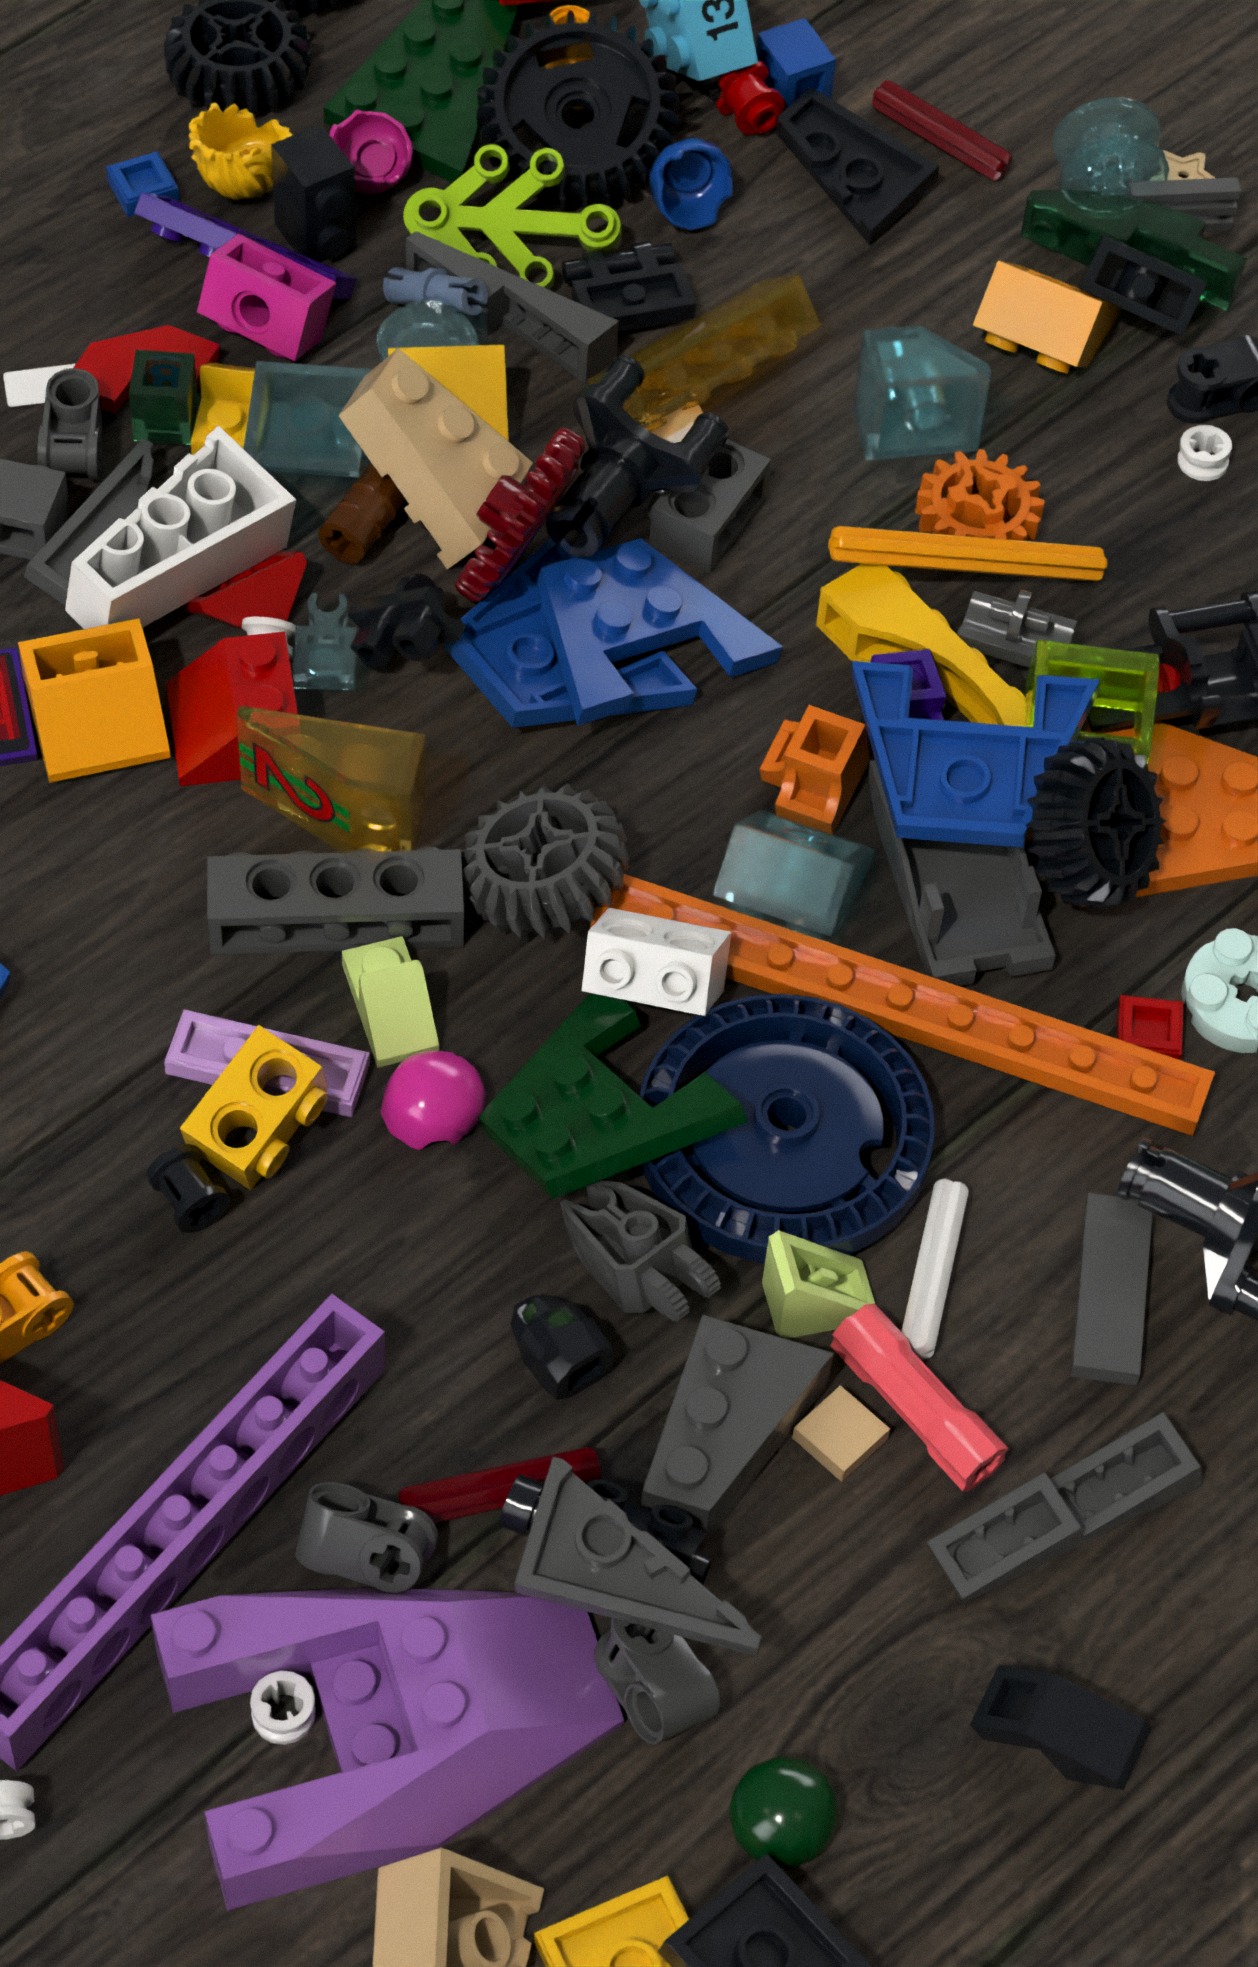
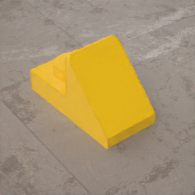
M218 363L201 365L200 383L202 398L191 438V453L193 456L205 445L206 437L218 425L251 456L270 379L269 370Z

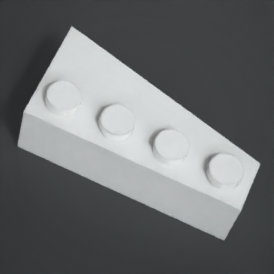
M218 425L206 437L205 445L194 456L188 453L174 466L173 475L158 489L152 487L139 499L137 509L126 519H117L72 561L65 611L83 629L140 618L143 628L287 548L296 499Z

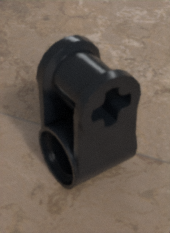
M1251 335L1240 336L1223 343L1205 347H1193L1181 354L1176 369L1179 380L1169 390L1166 402L1169 411L1174 417L1183 422L1198 424L1236 413L1258 411V339Z

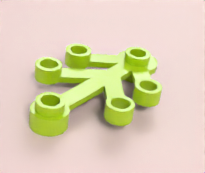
M493 144L485 145L477 151L473 167L445 190L425 188L414 193L407 201L403 214L404 223L410 235L417 231L497 267L496 261L491 255L483 252L477 253L460 232V230L482 231L519 273L521 278L527 280L528 273L534 268L544 269L547 272L546 278L542 282L534 284L548 290L552 288L555 280L552 265L547 259L534 256L516 234L578 238L586 251L601 250L603 254L615 249L622 236L619 216L607 205H590L581 213L519 210L542 189L555 186L563 179L565 167L562 156L551 148H543L535 152L530 160V169L484 207L463 206L487 183H498L508 175L510 166L506 152L500 146ZM498 157L502 160V164L495 171H486L482 168L485 159ZM543 161H554L558 165L555 172L550 175L539 173L537 169ZM433 206L441 210L440 216L435 221L428 222L421 218L422 212L428 207ZM594 218H603L608 222L607 228L599 233L590 231L588 224Z

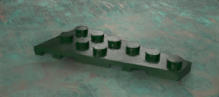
M421 0L323 107L324 124L331 127L333 124L338 125L355 110L385 112L404 125L413 144L412 165L453 183L467 172L471 153L475 152L479 140V126H477L476 111L479 107L477 103L478 87L484 86L482 76L484 68L494 67V50L507 52L509 34L514 35L521 5H501L498 0Z

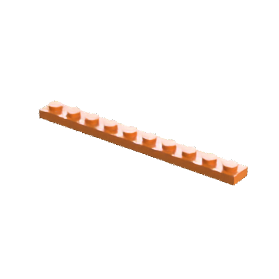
M626 874L623 877L624 888L611 891V907L596 906L594 910L593 922H591L590 928L608 908H614L730 931L731 939L726 979L771 994L808 996L842 1005L870 1019L889 1034L1191 1136L1194 1135L1215 1074L1214 1071Z

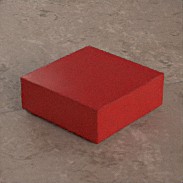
M1120 995L1117 1005L1116 1039L1180 1060L1182 1056L1183 1002Z

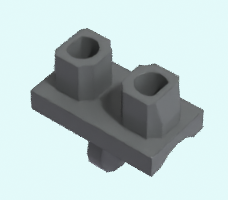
M1021 589L1016 603L974 591L957 635L969 647L979 650L986 658L989 666L996 664L998 659L1020 665V671L1023 673L1024 678L1037 682V676H1059L1075 633L1077 621L1032 608L1033 593Z

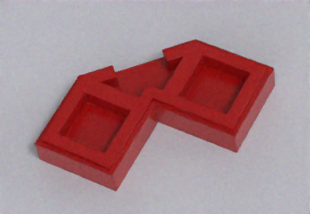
M166 325L90 343L73 368L86 370L98 381L101 409L116 415L142 377L154 381V375L157 373L151 369V363L156 360L165 359L179 363L182 366V371L177 375L181 378V383L171 388L195 396L201 387L200 367L204 364L217 363L219 361L220 344ZM162 364L160 366L164 371L172 370V366L169 364ZM168 376L162 378L165 382L172 381V378Z

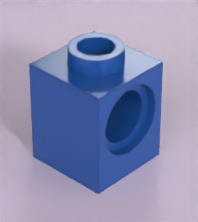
M806 18L776 26L757 34V59L763 62L769 70V74L764 79V82L769 88L776 89L782 95L785 104L784 110L810 86L830 99L832 98L836 59Z

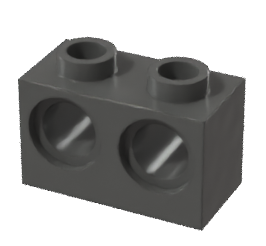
M728 439L710 460L709 473L695 491L660 490L654 492L646 511V517L651 520L649 545L711 574L767 498L771 459Z

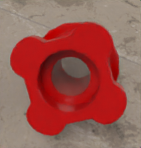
M761 61L741 70L724 73L718 80V84L721 87V96L716 102V108L724 116L734 113L735 125L742 133L747 135L765 133L771 130L776 125V118L783 112L785 107L782 95L776 89L769 88L764 82V79L769 74V70Z

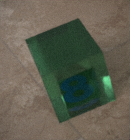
M136 350L129 390L133 441H141L143 438H146L150 442L191 444L198 403L194 353Z

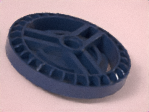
M789 994L749 996L722 1003L710 1009L705 1016H695L674 1032L656 1053L644 1076L639 1095L649 1106L653 1108L690 1083L696 1074L717 1060L706 1073L742 1104L748 1120L747 1123L691 1144L692 1155L684 1156L681 1149L641 1164L643 1174L656 1199L660 1203L686 1216L688 1231L699 1240L726 1254L757 1263H765L768 1238L779 1230L850 1255L880 1239L901 1221L915 1203L927 1177L935 1137L933 1105L926 1082L913 1059L890 1034L870 1019L842 1005L814 997ZM871 1085L881 1095L890 1111L896 1131L897 1150L890 1165L877 1181L864 1168L859 1158V1154L863 1149L874 1145L881 1146L883 1140L882 1111ZM785 1124L792 1126L795 1130H781L775 1127V1125ZM708 1177L716 1186H718L722 1191H724L731 1197L756 1208L776 1212H803L819 1208L822 1211L815 1213L791 1215L764 1212L761 1210L741 1205L729 1199L728 1197L717 1192L714 1188H712L701 1178ZM853 1191L858 1195V1197L848 1202L843 1199Z

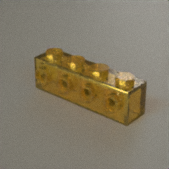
M794 274L763 279L631 354L630 357L642 366L645 379L624 404V410L640 425L652 432L666 424L667 419L665 416L677 409H689L708 400L712 396L710 390L722 383L731 384L748 377L756 371L754 365L765 358H777L796 349L800 345L798 339L821 327L800 275ZM605 370L589 378L588 383L595 384Z

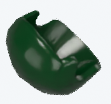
M777 1756L753 1765L736 1785L728 1812L737 1844L755 1861H758L767 1853L781 1869L797 1867L821 1856L839 1825L838 1798L827 1776L806 1760L785 1756Z

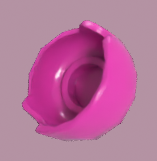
M355 110L338 125L333 124L329 135L355 167V192L365 195L386 192L401 182L411 169L413 158L412 141L404 125L385 112Z
M425 1051L406 1058L394 1071L383 1093L381 1115L389 1132L411 1148L422 1150L428 1144L435 1141H449L451 1145H455L463 1138V1135H467L480 1122L479 1116L484 1110L487 1092L478 1071L465 1058L456 1056L454 1052Z

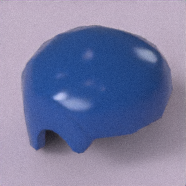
M686 138L666 147L661 152L650 172L651 197L659 211L671 225L692 231L709 227L717 222V213L721 204L727 198L732 197L733 194L730 161L715 143L698 138Z

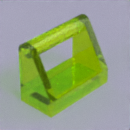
M1037 640L1026 678L1025 727H1033L1037 676L1049 675L1100 679L1099 693L1092 706L1134 711V738L1080 731L1075 741H1084L1085 738L1104 737L1105 740H1115L1120 743L1131 744L1134 754L1145 755L1148 764L1151 753L1159 677V654Z

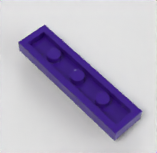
M142 192L134 213L153 221L150 230L162 237L182 242L184 236L201 242L198 251L208 257L234 236L240 234L336 282L333 295L335 299L350 300L358 279L166 195Z

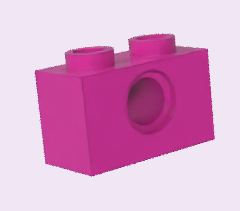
M237 234L210 254L197 313L215 321L226 331L239 333L265 346L273 355L288 358L295 362L322 340L336 282Z

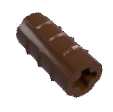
M371 462L359 474V478L353 483L350 490L344 493L345 496L338 503L337 507L330 511V516L318 531L319 541L323 548L337 560L348 564H357L365 556L374 542L381 538L383 530L387 528L391 520L396 518L395 514L401 509L404 502L407 501L388 474L381 477Z

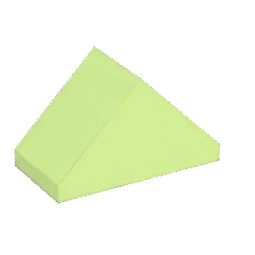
M779 1230L769 1236L762 1285L777 1337L789 1339L836 1330L845 1318L857 1312L864 1305L875 1304L861 1259Z

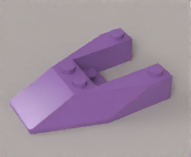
M342 1588L220 1595L151 1614L155 1649L173 1713L250 1692L258 1681L269 1673L282 1670L295 1672L302 1677L311 1675L340 1771L338 1774L205 1811L209 1846L227 1911L442 1848L624 1725V1718L617 1697L600 1675L594 1663V1649L598 1641L588 1612L516 1592L408 1589L398 1593L383 1592L377 1588Z

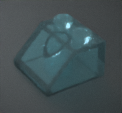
M922 326L863 330L853 411L865 460L946 454L957 451H978L991 378L989 364Z
M256 361L243 449L266 471L360 478L369 459L338 415L365 375L373 369Z
M760 809L735 824L713 895L728 900V909L758 919H762L765 913L787 921L785 927L787 929L821 940L823 934L832 936L843 927L873 860L876 849Z

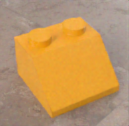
M998 261L973 326L988 331L985 342L1016 353L1019 344L1039 352L1036 360L1037 363L1067 374L1071 365L1088 367L1118 317L1121 308L1077 287L1024 266Z

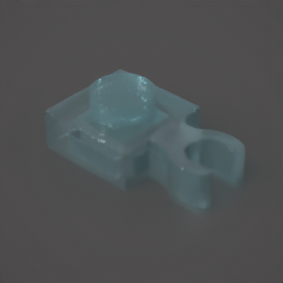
M317 593L310 595L308 599L310 626H296L293 667L294 688L355 690L356 654L351 650L350 645L357 634V627H345L348 621L347 598L344 594H339V607L332 612L319 610Z

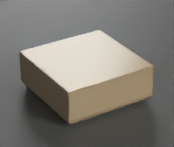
M840 1385L794 1427L792 1439L837 1479L843 1482L888 1440L890 1428Z

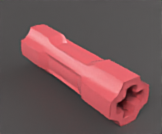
M876 1304L864 1305L857 1312L845 1318L832 1334L834 1339L830 1345L833 1350L863 1382L872 1385L921 1438L926 1444L929 1455L962 1491L973 1490L986 1478L992 1476L1006 1460L1005 1454L1009 1448L974 1411L965 1408L911 1350L908 1339Z

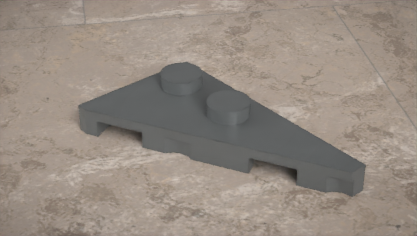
M552 1458L514 1583L516 1593L758 1657L762 1635L758 1634L748 1625L744 1615L726 1600L721 1602L690 1575V1569L648 1532L640 1531L631 1524L626 1513L610 1499L605 1501L573 1473V1467L564 1459Z

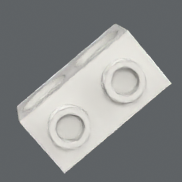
M608 908L588 931L581 991L705 1016L724 992L731 932Z

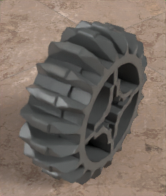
M544 783L537 794L528 796L520 789L518 799L509 804L497 800L496 813L494 815H478L479 830L465 834L467 844L466 849L461 852L463 888L467 897L470 898L475 911L481 915L483 921L489 920L499 933L511 928V931H514L520 939L525 937L532 929H535L544 940L551 928L562 927L566 932L570 933L571 922L579 918L593 922V908L596 906L611 907V891L624 888L623 872L630 868L628 863L629 854L625 844L627 838L622 824L617 822L614 811L608 807L606 801H598L589 789L577 794L568 783L562 786L556 793H553Z

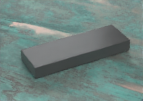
M1087 1194L1084 1208L1070 1377L1137 1386L1141 1370L1152 1212L1139 1207L1138 1200L1129 1198L1124 1200L1116 1196Z

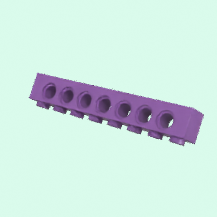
M331 1294L0 1646V1759L15 1771L21 1768L152 1625L151 1614L165 1611L382 1375L386 1370L385 1331Z

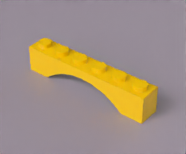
M860 564L821 587L816 626L851 661L870 662L872 655L930 649L946 694V701L966 716L971 723L1033 727L1035 711L1029 706L1022 692L1016 687L1009 686L989 667L984 655L976 648L969 647L950 628L948 621L939 611L929 608L912 591L906 578L899 572L892 571L886 565ZM1032 830L1028 837L1031 842L1034 841Z

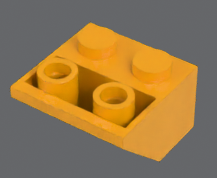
M140 618L18 642L24 688L49 783L171 758L153 664Z

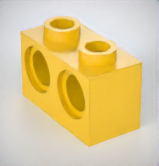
M258 1024L180 1127L185 1143L194 1145L200 1152L201 1158L249 1190H252L262 1176L268 1179L281 1167L290 1148L286 1143L301 1124L306 1127L311 1125L322 1112L328 1100V1093L325 1092L328 1085L323 1067ZM286 1075L296 1080L294 1087L286 1094L273 1096L263 1091L265 1084L273 1077ZM245 1126L257 1131L254 1140L245 1147L232 1148L224 1144L228 1133L235 1128Z

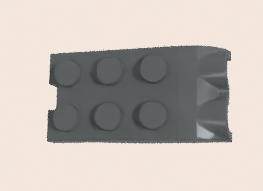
M869 761L870 794L876 824L925 974L957 986L974 984L976 972L1001 968L1008 971L1010 977L1052 970L1056 955L1039 910L1042 890L1034 867L1028 865L1025 848L897 838L876 761Z

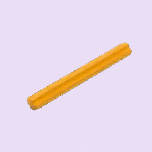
M849 526L834 527L828 540V550H830L831 559L836 562L1089 582L1101 580L1104 570L1107 568V558L1104 556L1103 549L1093 546Z

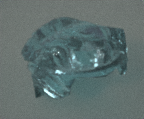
M436 300L406 303L405 308H398L384 320L377 333V346L381 362L388 357V348L476 346L479 344L477 332L469 319L462 313H456L454 306L442 305L441 301Z

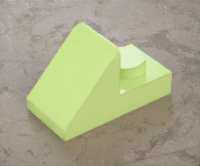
M403 936L343 950L342 966L377 1068L402 1062L413 1054L425 1051H439V1042L423 967L419 960L411 961Z

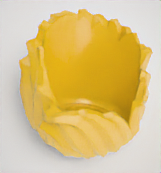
M212 103L208 111H202L198 117L192 119L189 123V130L191 132L189 134V147L194 151L191 158L197 163L203 180L221 196L235 201L241 199L248 201L255 197L261 198L264 193L270 192L273 189L271 144L293 135L289 132V128L279 125V121L276 119H272L258 128L253 113H249L247 108L238 111V106L233 104L222 112L217 103Z

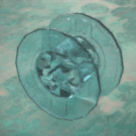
M1126 97L1098 99L1082 104L1067 114L1056 128L1052 144L1057 161L1062 165L1059 187L1064 200L1076 210L1094 216H1117L1123 214L1129 182L1167 180L1169 165L1164 152L1159 148L1162 128L1157 114L1144 103Z

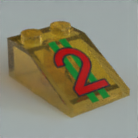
M239 705L237 727L241 786L243 791L340 852H354L360 849H374L377 851L416 850L426 809L425 734Z

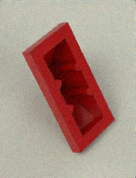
M280 551L182 605L184 612L244 631L242 629V619L246 617H269L287 621L307 561L303 552Z

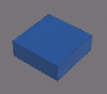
M158 151L106 167L107 181L127 217L136 215L134 213L142 192L166 195L179 201L178 186Z

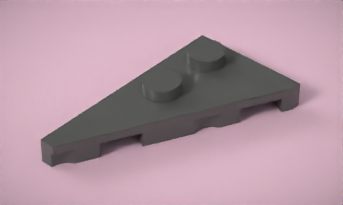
M143 438L32 558L27 565L24 578L66 606L72 561L117 519H126L137 509L139 499L147 492L153 467V454L151 453L153 443Z

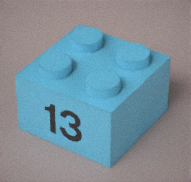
M639 0L646 9L649 29L645 31V40L652 39L654 44L653 56L665 55L667 69L702 81L758 63L747 0Z

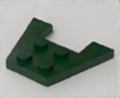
M589 993L489 1103L479 1116V1120L485 1134L552 1199H555L747 1123L748 1120L743 1106L706 1072L655 1107L649 1106L596 1058L597 1055L641 1026L635 1010L623 999Z

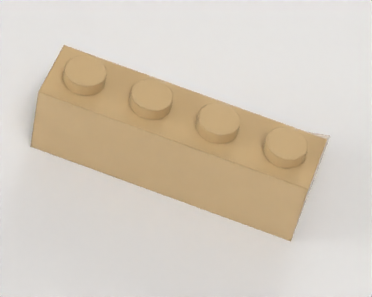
M438 1848L378 1868L373 1967H526L532 1943L523 1937L528 1915L539 1912L544 1888L444 1848Z

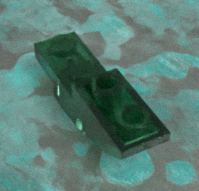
M1065 189L1032 190L1027 196L1021 237L1087 266L1101 233L1204 279L1207 285L1200 299L1227 311L1238 296L1247 259L1203 239L1205 221L1151 202L1115 194Z

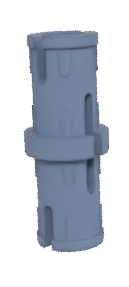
M394 267L388 271V274L391 277L403 279L396 280L385 277L383 280V292L387 301L392 304L423 307L422 311L430 314L456 311L467 315H478L483 309L479 305L468 303L473 302L486 305L488 290L484 281L479 278L446 275L448 271L439 268H428L423 272Z

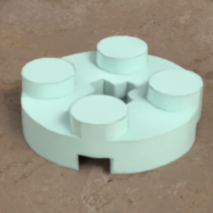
M1236 928L1221 931L1214 941L1202 946L1190 960L1181 989L1183 1005L1186 1001L1187 1008L1193 1015L1191 1023L1205 1039L1226 1050L1239 1053L1257 1052L1258 997L1251 996L1247 1002L1236 998L1238 989L1235 985H1248L1258 992V936L1248 935L1246 932Z

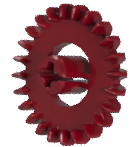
M559 428L544 448V454L538 456L536 467L534 468L535 472H527L524 485L509 475H502L495 484L486 501L483 502L476 513L479 521L491 528L487 532V543L491 548L485 545L478 546L475 550V558L468 561L465 569L455 582L457 591L469 601L480 602L486 598L492 589L499 588L532 542L579 469L577 462L585 450V444L581 436L570 429Z

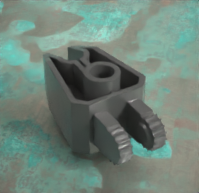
M603 1180L586 1186L591 1210L567 1199L560 1202L569 1239L582 1265L624 1313H645L653 1307L662 1315L665 1314L667 1319L677 1323L690 1312V1307L687 1304L688 1301H686L684 1295L677 1287L685 1283L704 1298H709L721 1288V1282L715 1273L716 1271L712 1269L706 1260H702L701 1256L692 1250L686 1216L622 1182Z

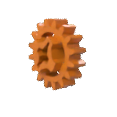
M979 449L976 459L968 460L966 455L961 451H957L954 455L953 465L938 459L935 461L933 474H923L915 506V513L920 515L918 528L920 532L933 531L934 534L1020 541L1035 540L1044 509V500L1038 498L1041 485L1039 481L1026 482L1028 468L1025 465L1016 467L1013 470L1008 468V455L1002 454L993 462L987 460V454L984 449Z

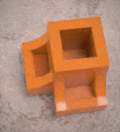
M808 705L800 722L784 719L759 769L761 781L781 788L775 802L777 816L833 836L870 761L866 725Z

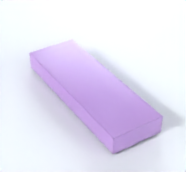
M184 1009L164 1061L165 1074L213 1085L257 1026ZM266 1029L323 1067L328 1085L325 1091L328 1093V1100L322 1111L352 1117L370 1066V1053ZM279 1075L271 1078L265 1084L263 1091L273 1096L283 1095L294 1087L296 1080L290 1076Z

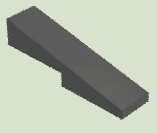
M417 231L406 238V269L423 272L428 268H439L448 271L446 275L479 278L484 281L488 290L487 304L468 303L479 305L483 311L478 315L453 312L487 337L504 325L585 384L606 369L615 356L617 358L618 320Z
M1162 1412L1053 1478L1049 1479L1045 1472L927 1541V1545L965 1604L1202 1486L1201 1466L1165 1413Z

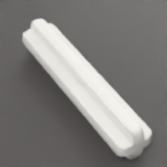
M946 1178L934 1183L901 1331L908 1339L911 1350L922 1360L929 1359L934 1355L969 1193L964 1183L952 1182Z

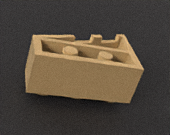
M399 348L365 375L338 415L381 477L388 474L408 501L409 505L404 509L414 524L421 520L442 549L436 555L447 570L474 551L478 546L482 545L486 539L487 532L491 528L479 521L476 513L483 502L486 501L487 496L502 475H509L521 483L533 464L531 460Z

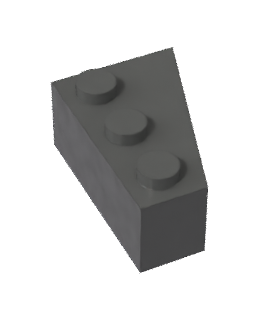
M702 1315L642 1490L641 1507L652 1511L655 1506L670 1505L684 1510L693 1520L692 1527L707 1532L702 1546L705 1547L754 1485L755 1477L776 1451L779 1452L791 1437V1432L812 1405L815 1406L827 1391L834 1353Z

